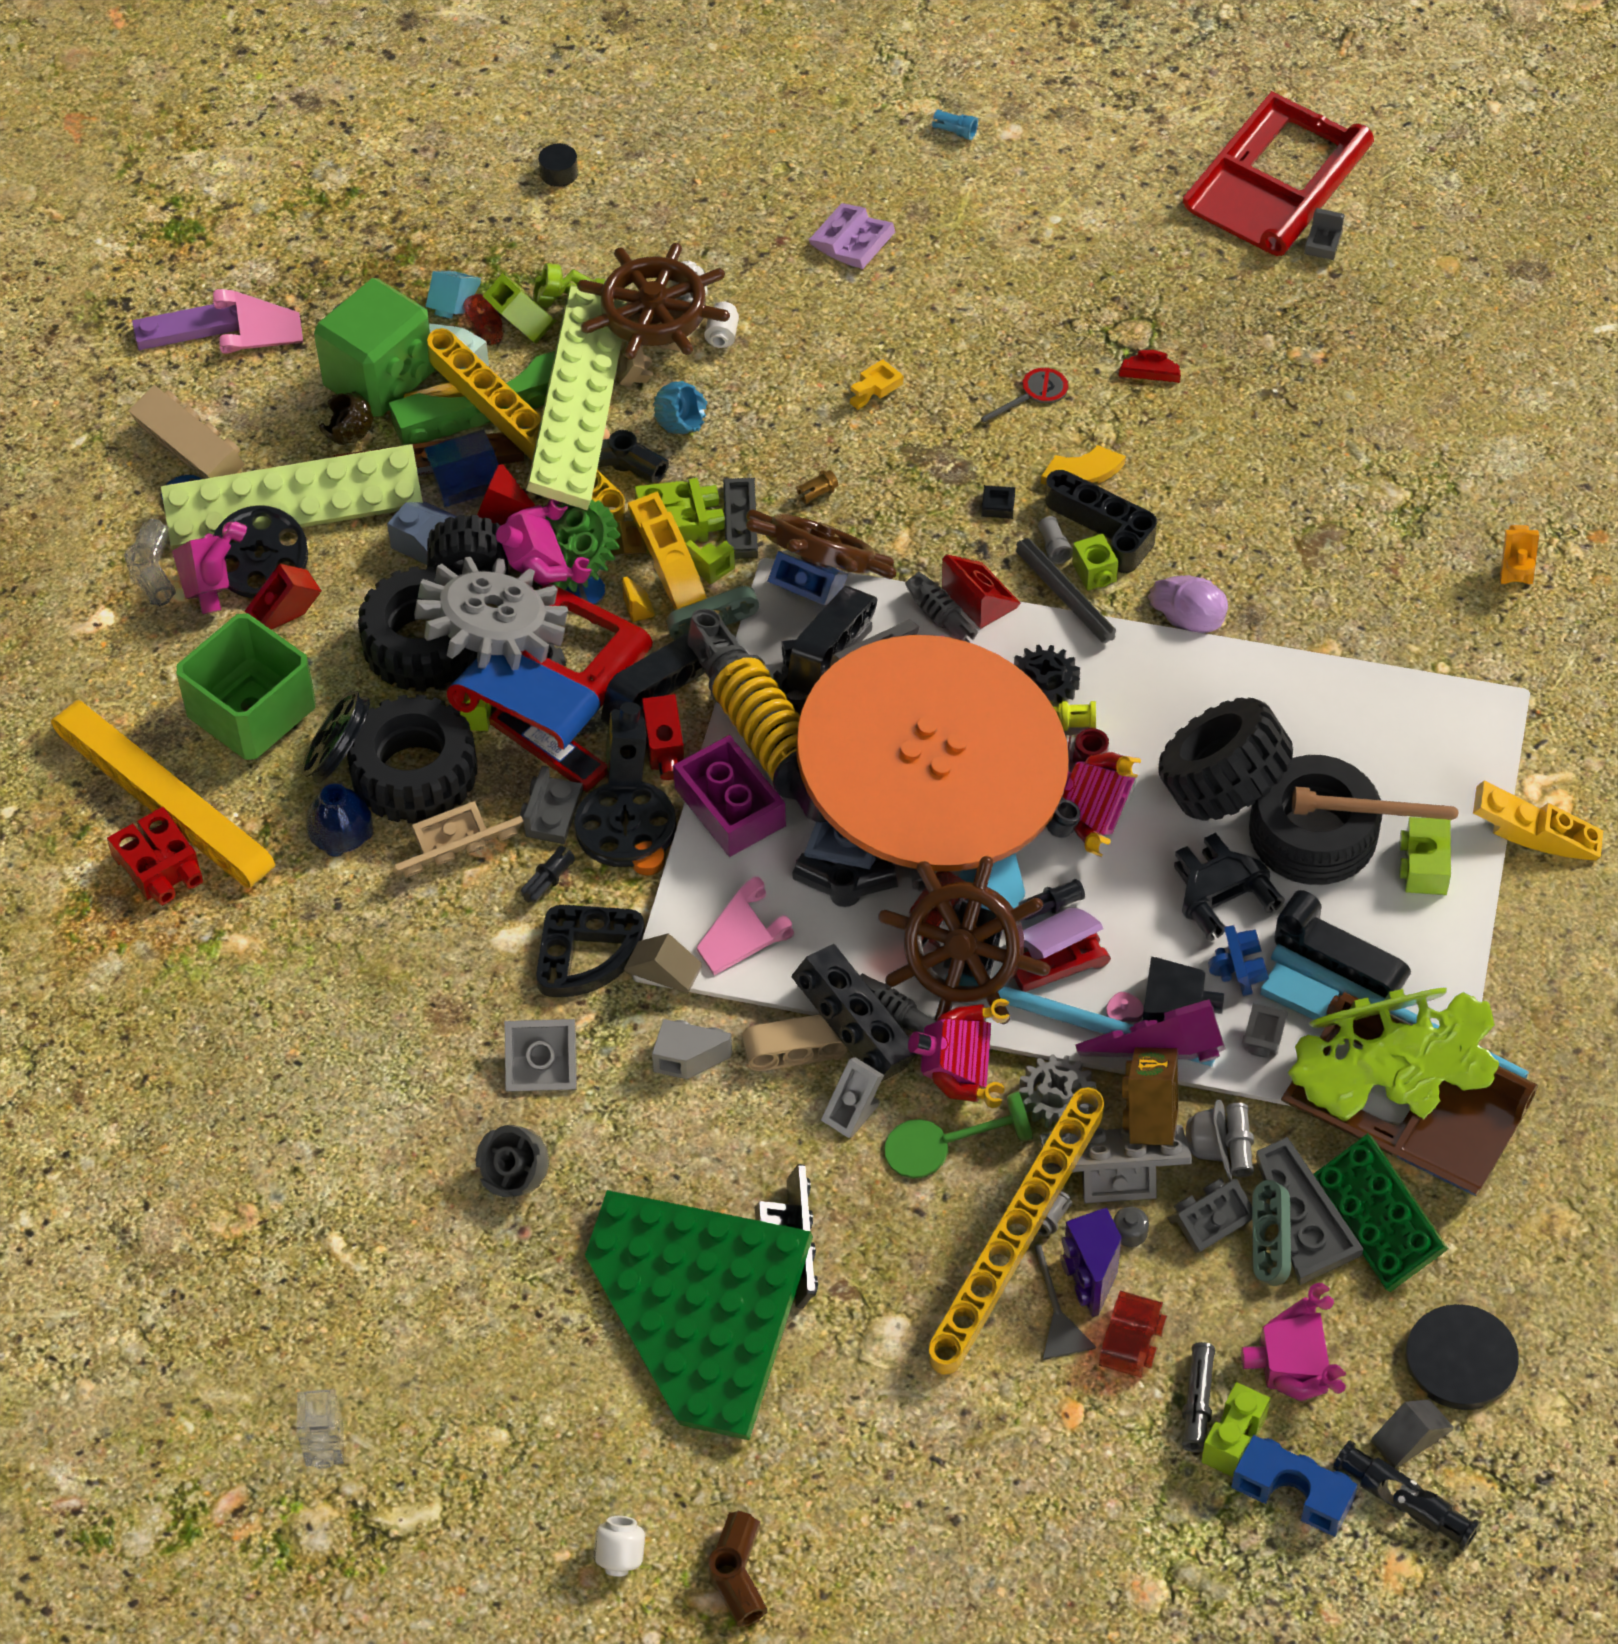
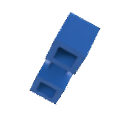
M1253 1435L1234 1471L1232 1488L1264 1504L1267 1503L1272 1492L1279 1487L1291 1486L1297 1488L1306 1498L1301 1521L1336 1537L1354 1502L1358 1484L1342 1472H1331L1317 1465L1312 1458L1306 1455H1296L1283 1449L1279 1443L1272 1439H1262Z

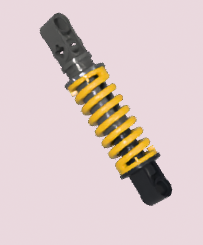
M710 609L694 611L687 644L698 657L701 666L706 669V674L710 679L708 688L711 691V697L720 704L731 723L737 728L740 736L744 738L746 745L752 750L755 758L760 761L762 768L768 773L777 793L787 799H796L804 814L810 820L821 823L828 822L814 805L801 778L796 751L800 715L795 712L794 706L787 700L785 693L779 689L778 683L771 678L770 672L764 665L765 662L758 655L748 654L738 644L736 637L730 633L717 612Z

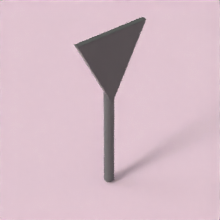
M1036 1245V1255L1054 1311L1043 1360L1096 1349V1346L1061 1311L1042 1246Z

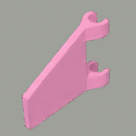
M218 289L213 292L215 308L223 309L236 305L240 335L224 334L220 336L219 346L221 353L228 354L241 349L303 343L299 312L233 290Z
M753 877L738 890L697 946L698 953L714 976L770 944L787 940L794 934L792 922L787 916L779 917L766 929L748 904L759 901L766 896L764 882L759 877Z

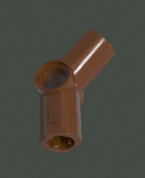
M739 1510L737 1512H729L717 1547L709 1557V1573L712 1586L715 1590L719 1591L737 1627H748L759 1622L767 1614V1607L746 1570V1565L761 1523L751 1514ZM723 1566H732L735 1568V1570L729 1574H722L718 1572V1569H720Z

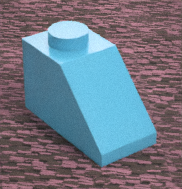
M433 271L426 307L436 309L435 315L452 319L453 314H464L481 283V278L456 271Z

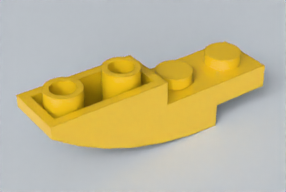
M658 491L628 502V510L654 560V568L674 609L677 610L707 599L682 534L671 511H667Z
M1485 780L1476 786L1473 814L1493 823V834L1521 846L1548 854L1594 861L1601 858L1603 830L1550 803L1538 808Z

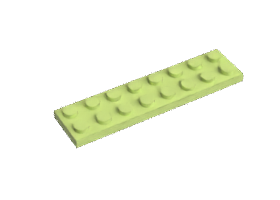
M412 444L161 486L172 550L190 540L204 538L206 534L214 535L216 529L226 517L239 509L249 506L264 505L281 509L291 515L303 528L397 512L405 502L423 503ZM260 516L255 519L253 525L260 530L266 529L270 526L271 520L268 517Z

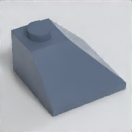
M405 502L387 523L391 548L427 565V541L430 530L435 529V525L438 522H445L446 518H456L458 516L428 502Z

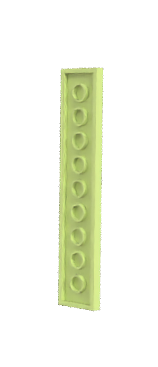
M571 284L566 299L526 491L588 510L592 499L622 339L615 335L607 326L589 334L582 332L581 325L583 322L602 315L601 296L581 292L577 286ZM616 299L614 306L617 309L625 306L627 302Z

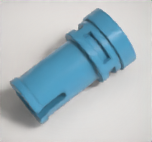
M939 109L936 110L933 119H937V122L932 121L933 128L954 132L957 136L972 140L977 132L978 118L975 116L963 114L959 116L943 112Z

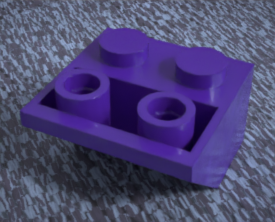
M1107 1207L1066 1221L1065 1237H1062L1064 1254L1060 1255V1261L1063 1270L1067 1276H1073L1076 1283L1075 1293L1081 1306H1087L1092 1317L1100 1314L1118 1274L1122 1237Z

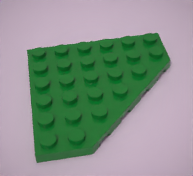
M607 1190L585 1257L677 1422L681 1426L750 1440L812 1243L813 1235L811 1231Z

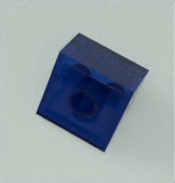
M484 429L424 448L444 508L486 494L499 464Z

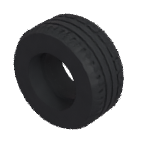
M1326 755L1293 757L1290 761V767L1287 772L1283 773L1281 781L1278 784H1274L1268 794L1264 797H1259L1255 800L1256 803L1251 806L1249 836L1256 854L1267 867L1271 868L1278 875L1302 884L1326 885L1354 876V874H1357L1360 869H1363L1369 863L1370 858L1374 855L1380 833L1382 814L1327 810L1336 815L1344 825L1328 832L1305 830L1294 824L1287 817L1292 812L1294 787L1310 788V791H1314L1316 795L1381 800L1377 789L1363 772L1339 758Z

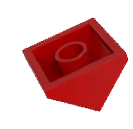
M498 465L477 515L479 518H489L491 523H498L501 526L506 524L507 518L512 514L535 505L504 465Z
M948 554L943 557L942 589L980 629L1015 610L1021 604L982 562Z

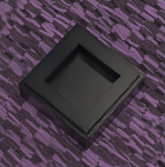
M984 485L981 517L1013 519L1016 487Z

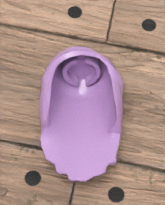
M1191 575L1173 576L1156 581L1150 588V594L1148 595L1150 605L1163 612L1166 619L1174 627L1194 632L1210 633L1218 629L1223 624L1228 610V602L1224 592L1211 581Z

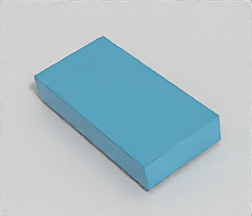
M1276 963L1269 974V979L1262 985L1260 995L1315 1020L1328 1015L1327 1009L1335 995L1339 996L1340 992Z

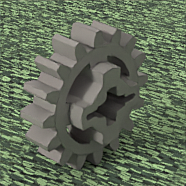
M1051 1054L1050 1062L1045 1063L1043 1059L1038 1058L1036 1068L1028 1065L1026 1067V1075L1020 1077L1019 1093L1026 1112L1033 1111L1032 1121L1036 1122L1043 1118L1047 1128L1051 1126L1053 1121L1058 1122L1077 1090L1086 1087L1096 1089V1082L1091 1081L1092 1072L1090 1070L1081 1072V1061L1076 1062L1074 1065L1069 1064V1056L1065 1055L1062 1061H1057L1056 1056ZM1040 1081L1041 1084L1037 1085V1091L1034 1092V1087ZM1086 1103L1080 1105L1078 1109L1082 1113L1089 1114V1107L1094 1106Z

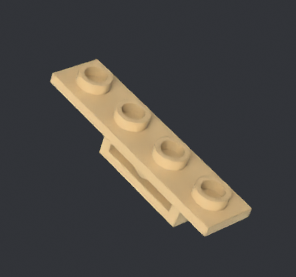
M475 801L413 824L411 828L422 854L395 864L393 873L395 877L404 873L405 878L423 872V866L435 861L436 865L439 866L456 858L454 854L467 849L468 853L481 850L487 846L486 841L498 837L499 841L507 840L518 834L516 829L521 827L523 823L522 817L519 816L486 829Z

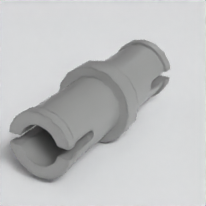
M1232 1103L1226 1106L1228 1134L1225 1137L1226 1146L1230 1148L1231 1174L1235 1177H1247L1254 1173L1251 1146L1254 1144V1135L1249 1129L1248 1105Z

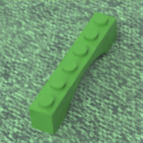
M555 351L535 357L524 371L506 383L533 409L544 406ZM418 393L389 402L392 424L402 446L429 442L491 422L465 396L449 398Z

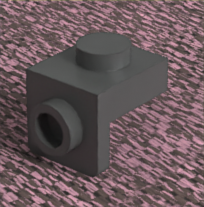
M1316 208L1304 254L1334 260L1342 237L1345 215L1339 212Z
M1253 1003L1246 1033L1242 1040L1243 1046L1249 1047L1248 1053L1265 1058L1269 1057V1053L1278 1054L1288 1012Z

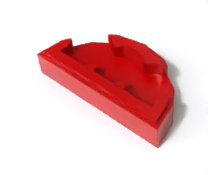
M1140 350L1137 355L1130 357L1128 360L1127 358L1123 360L1119 369V377L1180 383L1181 372L1180 366L1170 360L1165 352Z

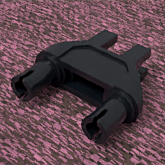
M1216 832L1204 838V843L1207 847L1203 849L1202 854L1208 861L1204 864H1201L1188 846L1175 852V856L1179 861L1174 862V868L1187 885L1182 913L1187 919L1195 920L1209 941L1215 940L1213 932L1219 938L1224 934V927H1226L1212 910L1213 908L1246 892H1253L1268 913L1273 912L1271 905H1273L1275 910H1278L1285 902V898L1280 895L1269 880L1270 871L1266 865L1251 856L1230 851Z

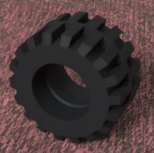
M458 515L456 518H446L445 522H438L435 525V529H431L429 532L427 566L437 568L438 565L443 564L459 576L462 575L465 557L473 559L478 571L492 572L497 558L504 559L505 574L508 575V559L502 543L496 539V532L500 525L498 523H491L489 518H479L478 515Z

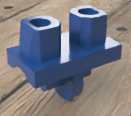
M1234 925L1224 927L1230 953H1226L1224 948H1217L1215 950L1216 956L1208 962L1209 972L1212 975L1221 976L1224 982L1230 981L1232 979L1231 973L1235 972L1240 983L1242 995L1253 994L1251 985L1269 979L1263 957L1249 961L1244 959V956L1262 952L1256 929L1237 933Z

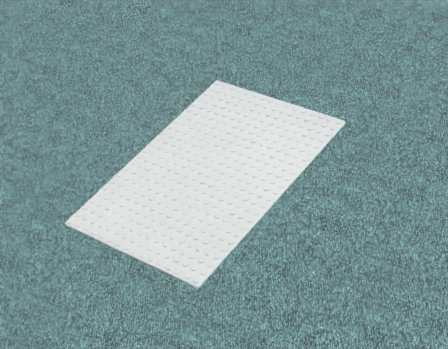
M763 558L759 561L751 587L756 593L759 609L753 616L741 620L736 639L738 644L748 654L758 655L765 662L764 665L770 672L771 678H773V674L776 671L782 674L781 667L784 666L781 641L796 640L827 605H822L767 582L775 559ZM845 572L848 573L845 585L877 597L876 610L870 620L873 625L872 631L862 641L907 620L913 621L920 627L917 635H943L944 637L957 639L947 628L939 627L917 605L906 588V582ZM1020 602L1021 604L1018 608L980 629L960 608L961 615L978 630L977 636L973 641L967 635L966 638L970 643L992 651L1014 664V657L1016 655L1024 656L1025 648L1035 652L1036 645H1040L1043 650H1048L1050 645H1054V652L1056 653L1063 649L1066 650V659L1074 657L1076 659L1075 666L1080 667L1079 690H1075V698L1073 700L1066 698L1065 701L1069 705L1089 704L1090 701H1096V729L1102 730L1109 738L1108 752L1141 759V763L1134 762L1132 766V772L1138 775L1136 786L1129 801L1123 807L1113 834H1100L1111 841L1109 845L1105 843L1100 844L1099 852L1103 854L1102 857L1087 852L1084 846L1085 843L1077 836L1075 831L1066 838H1059L1052 835L1047 827L1032 842L1016 852L1025 889L1024 899L1042 893L1045 887L1055 888L1073 879L1079 880L1085 891V899L1059 908L1057 913L1050 911L1029 920H1021L1023 930L1068 908H1078L1091 914L1101 922L1104 929L1097 932L1100 937L1099 944L1101 947L1106 948L1111 957L1110 962L1101 968L1094 969L1092 967L1029 990L1027 993L1107 1017L1108 1002L1119 992H1126L1137 997L1143 1004L1144 1009L1151 957L1201 969L1206 973L1204 991L1225 993L1222 1014L1215 1013L1226 1050L1219 1052L1220 1057L1215 1059L1213 1067L1187 1059H1178V1085L1291 1106L1282 1102L1281 1098L1292 1082V1077L1287 1072L1297 1062L1295 1046L1299 1039L1306 1035L1320 1037L1325 1027L1313 1028L1309 1025V1022L1313 1019L1260 995L1261 987L1265 981L1251 985L1253 994L1243 996L1235 972L1231 973L1232 979L1228 982L1222 981L1221 976H1215L1209 972L1208 962L1216 956L1215 950L1217 948H1224L1226 953H1230L1226 933L1224 932L1223 935L1217 938L1213 932L1215 940L1209 941L1195 920L1187 919L1183 915L1182 908L1187 885L1174 868V862L1179 861L1175 856V852L1186 846L1190 848L1201 864L1208 862L1202 854L1203 849L1207 847L1204 843V838L1215 832L1230 851L1248 855L1261 861L1253 848L1249 836L1251 806H1246L1240 809L1238 813L1225 815L1222 819L1218 820L1210 818L1209 821H1202L1191 818L1179 807L1158 773L1159 757L1161 752L1165 751V745L1175 737V733L1180 728H1184L1189 724L1188 721L1195 716L1199 717L1210 707L1215 708L1219 706L1221 702L1227 700L1232 702L1235 698L1243 697L1247 699L1250 697L1265 702L1270 707L1293 743V757L1326 755L1339 758L1363 772L1374 784L1378 795L1383 801L1454 806L1458 809L1459 814L1456 819L1451 820V878L1447 895L1405 892V879L1399 878L1400 859L1406 858L1405 851L1399 850L1401 830H1407L1410 816L1382 814L1380 833L1374 855L1363 869H1360L1357 874L1343 881L1326 885H1307L1291 881L1267 867L1270 871L1269 880L1280 895L1285 898L1284 904L1278 910H1275L1273 905H1271L1273 912H1266L1264 906L1253 892H1246L1212 909L1226 927L1234 925L1237 933L1256 929L1262 952L1244 956L1245 961L1263 957L1269 976L1277 963L1271 960V955L1277 946L1274 941L1277 918L1295 891L1304 890L1314 895L1321 903V920L1400 958L1409 966L1411 975L1402 987L1405 995L1435 988H1447L1445 995L1427 1002L1428 1007L1437 1012L1447 1009L1453 998L1462 992L1474 996L1478 1002H1482L1507 840L1493 834V823L1473 814L1476 786L1485 780L1513 795L1515 794L1530 698L1529 690L1107 616L1104 617L1116 629V637L1113 641L1110 640L1107 643H1102L1072 610ZM795 690L786 694L788 698L794 700L808 697V695ZM716 702L701 750L731 735L774 788L773 782L768 773L762 768L760 761L755 758L752 750L746 745L744 738L740 736L728 715L724 713L720 704ZM1054 703L1053 707L1059 706L1058 703ZM1089 727L1069 728L1068 731H1064L1065 737L1066 735L1077 736L1082 730ZM1070 760L1068 761V771L1072 773L1075 764ZM780 796L784 800L786 807V827L731 857L725 853L685 802L642 940L669 933L702 963V968L689 992L808 1015L820 1014L791 977L805 957L835 944L859 975L865 974L882 983H886L885 978L888 974L908 964L904 951L905 930L881 923L878 919V914L882 910H889L909 917L915 906L929 894L928 891H918V888L916 890L913 889L911 868L894 864L898 887L860 896L859 901L850 907L837 906L832 902L830 895L793 880L792 872L795 868L796 860L801 853L805 852L816 823L806 817L796 799H787ZM1315 809L1314 812H1308L1307 815L1292 814V812L1287 815L1297 826L1313 832H1328L1344 825L1336 815L1323 809ZM934 871L941 886L954 883L961 872ZM753 877H759L764 882L766 896L759 901L748 904L766 929L779 917L787 916L792 922L794 934L787 940L770 944L714 976L698 953L697 946L738 890ZM958 899L949 900L952 907L955 905ZM937 907L929 914L925 923L938 927L943 918ZM1003 930L998 947L1006 949V937ZM927 938L929 942L923 948L924 955L939 948V942ZM1079 949L1081 954L1088 952L1087 950ZM994 960L991 974L989 975L991 979L997 974L1003 963ZM944 961L931 967L940 977L946 978L949 969L943 967ZM632 975L633 980L636 982L670 988ZM915 976L895 987H891V989H896L899 994H904L907 999L913 1000L917 1005V1009L922 1013L935 1019L940 997L925 989ZM1014 977L1006 985L1007 987L1020 990ZM986 999L971 1003L954 1002L952 1009L983 1004L985 1008L990 1006ZM1253 1003L1288 1012L1278 1054L1269 1053L1268 1058L1248 1053L1249 1047L1242 1044ZM1010 1005L1006 1006L1010 1014V1021L1007 1024L997 1023L992 1018H986L985 1021L991 1023L990 1049L1045 1060H1050V1055L1054 1054L1057 1061H1062L1065 1055L1069 1056V1064L1074 1065L1076 1062L1081 1061L1082 1067L1125 1074L1126 1060L1133 1059L1126 1057L1080 1056L1075 1044L1104 1034ZM1418 1005L1405 1008L1418 1015ZM1143 1017L1141 1020L1137 1022L1126 1021V1023L1134 1025L1135 1023L1143 1021ZM1430 1018L1431 1022L1440 1026L1436 1018ZM906 1027L902 1028L905 1033H913V1031ZM1344 1039L1345 1045L1340 1046L1338 1044L1335 1055L1336 1059L1341 1060L1347 1055L1349 1050L1348 1039ZM1354 1043V1048L1362 1049V1046ZM1374 1085L1368 1094V1100L1364 1108L1361 1110L1396 1126L1403 1122L1410 1107L1407 1104L1399 1105L1389 1100L1385 1087Z

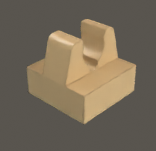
M640 346L633 360L626 359L624 353L619 358L617 364L619 385L630 388L634 382L647 383L653 376V372L647 370L652 364V359L643 354L642 346Z

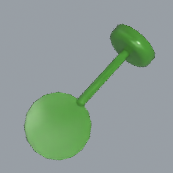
M1019 1091L1007 1096L1009 1116L948 1134H944L942 1129L933 1122L922 1119L908 1120L896 1126L888 1135L885 1143V1157L891 1169L901 1176L912 1179L927 1177L935 1173L945 1163L949 1142L1013 1124L1016 1135L1021 1141L1033 1139Z

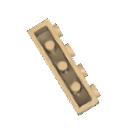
M153 385L128 410L143 430L203 479L236 474L245 465L238 455L241 451L240 448L227 437L225 440H222L219 437L221 435L220 432L210 422L201 423L199 421L201 419L200 416L190 406L187 405L185 408L180 406L181 401L168 389L163 392L156 385Z

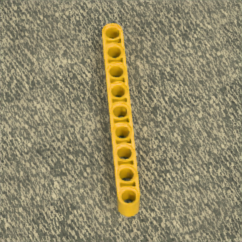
M443 328L433 330L427 338L428 357L431 365L533 460L541 416L451 331ZM521 427H530L529 429H521ZM597 470L592 499L595 502L601 501L605 507L616 508L610 510L614 515L613 518L617 522L624 521L625 499L623 494Z
M74 701L51 720L52 727L65 742L151 812L164 807L186 840L244 887L251 888L275 868L272 856L264 847L82 701Z
M1090 1087L1081 1088L1072 1096L929 1344V1363L937 1373L943 1375L956 1372L961 1366L1100 1125L1103 1117L1104 1100L1101 1093L1096 1089ZM1088 1103L1093 1105L1096 1111L1091 1114H1085L1079 1111L1078 1107ZM1066 1133H1072L1079 1140L1074 1144H1067L1061 1140V1136ZM1049 1163L1059 1165L1062 1170L1057 1174H1049L1044 1171L1043 1167ZM1032 1193H1037L1044 1198V1201L1038 1205L1028 1203L1025 1198ZM1013 1224H1021L1027 1231L1022 1235L1016 1236L1011 1234L1008 1228ZM996 1254H1002L1009 1259V1262L1004 1266H996L990 1262V1258ZM978 1285H985L992 1292L986 1297H977L972 1293V1289ZM960 1316H967L974 1323L971 1327L962 1329L954 1324V1320ZM942 1347H949L956 1354L949 1360H942L935 1353Z

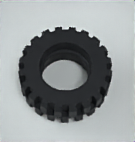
M416 566L409 567V571L401 573L398 570L391 573V578L387 580L385 578L381 579L375 584V590L371 588L364 597L365 602L359 608L358 627L366 662L369 663V667L374 674L381 675V680L390 685L395 682L397 687L409 690V687L416 688V691H426V688L435 687V690L444 688L446 683L450 681L453 683L475 660L478 654L476 651L464 648L452 659L447 656L451 639L448 635L427 641L425 638H408L396 633L404 625L420 620L415 619L414 616L417 600H423L418 598L420 582L424 579L436 583V567L427 566L426 569H419Z
M416 694V698L400 695L397 700L390 701L386 699L379 703L380 707L376 709L370 708L356 740L347 753L352 785L355 793L359 796V800L365 807H371V811L380 817L387 815L388 820L400 822V819L407 820V823H418L420 819H429L454 809L455 803L460 805L468 797L467 792L473 789L476 782L475 776L478 774V764L473 732L466 717L460 715V711L450 704L446 707L443 700L435 697L433 700H429L426 695ZM408 748H427L440 754L429 765L415 770H399L385 764L391 756Z
M1243 697L1235 698L1232 702L1227 700L1221 702L1215 708L1210 707L1199 717L1195 716L1188 721L1189 724L1184 728H1180L1175 733V737L1165 745V751L1161 752L1158 773L1168 791L1187 816L1202 821H1209L1210 818L1218 820L1222 819L1225 815H1234L1240 809L1256 803L1255 800L1261 796L1264 797L1271 791L1270 788L1274 784H1278L1281 781L1283 773L1288 771L1290 761L1293 758V743L1265 702L1250 697L1247 699Z

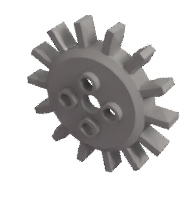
M465 557L462 575L458 576L446 566L440 564L436 570V583L422 579L418 598L423 600H417L414 616L415 619L431 620L427 621L424 638L427 641L446 635L451 638L447 652L448 657L453 659L464 648H468L478 652V668L485 669L491 655H504L511 669L518 670L522 655L521 651L526 650L542 663L546 660L549 644L546 642L561 646L565 628L561 626H565L568 609L566 606H550L555 604L558 590L554 585L536 591L531 588L534 570L529 568L520 577L514 578L505 574L504 559L497 558L492 572L478 571L473 559ZM486 604H494L497 605L498 608H492L487 606Z

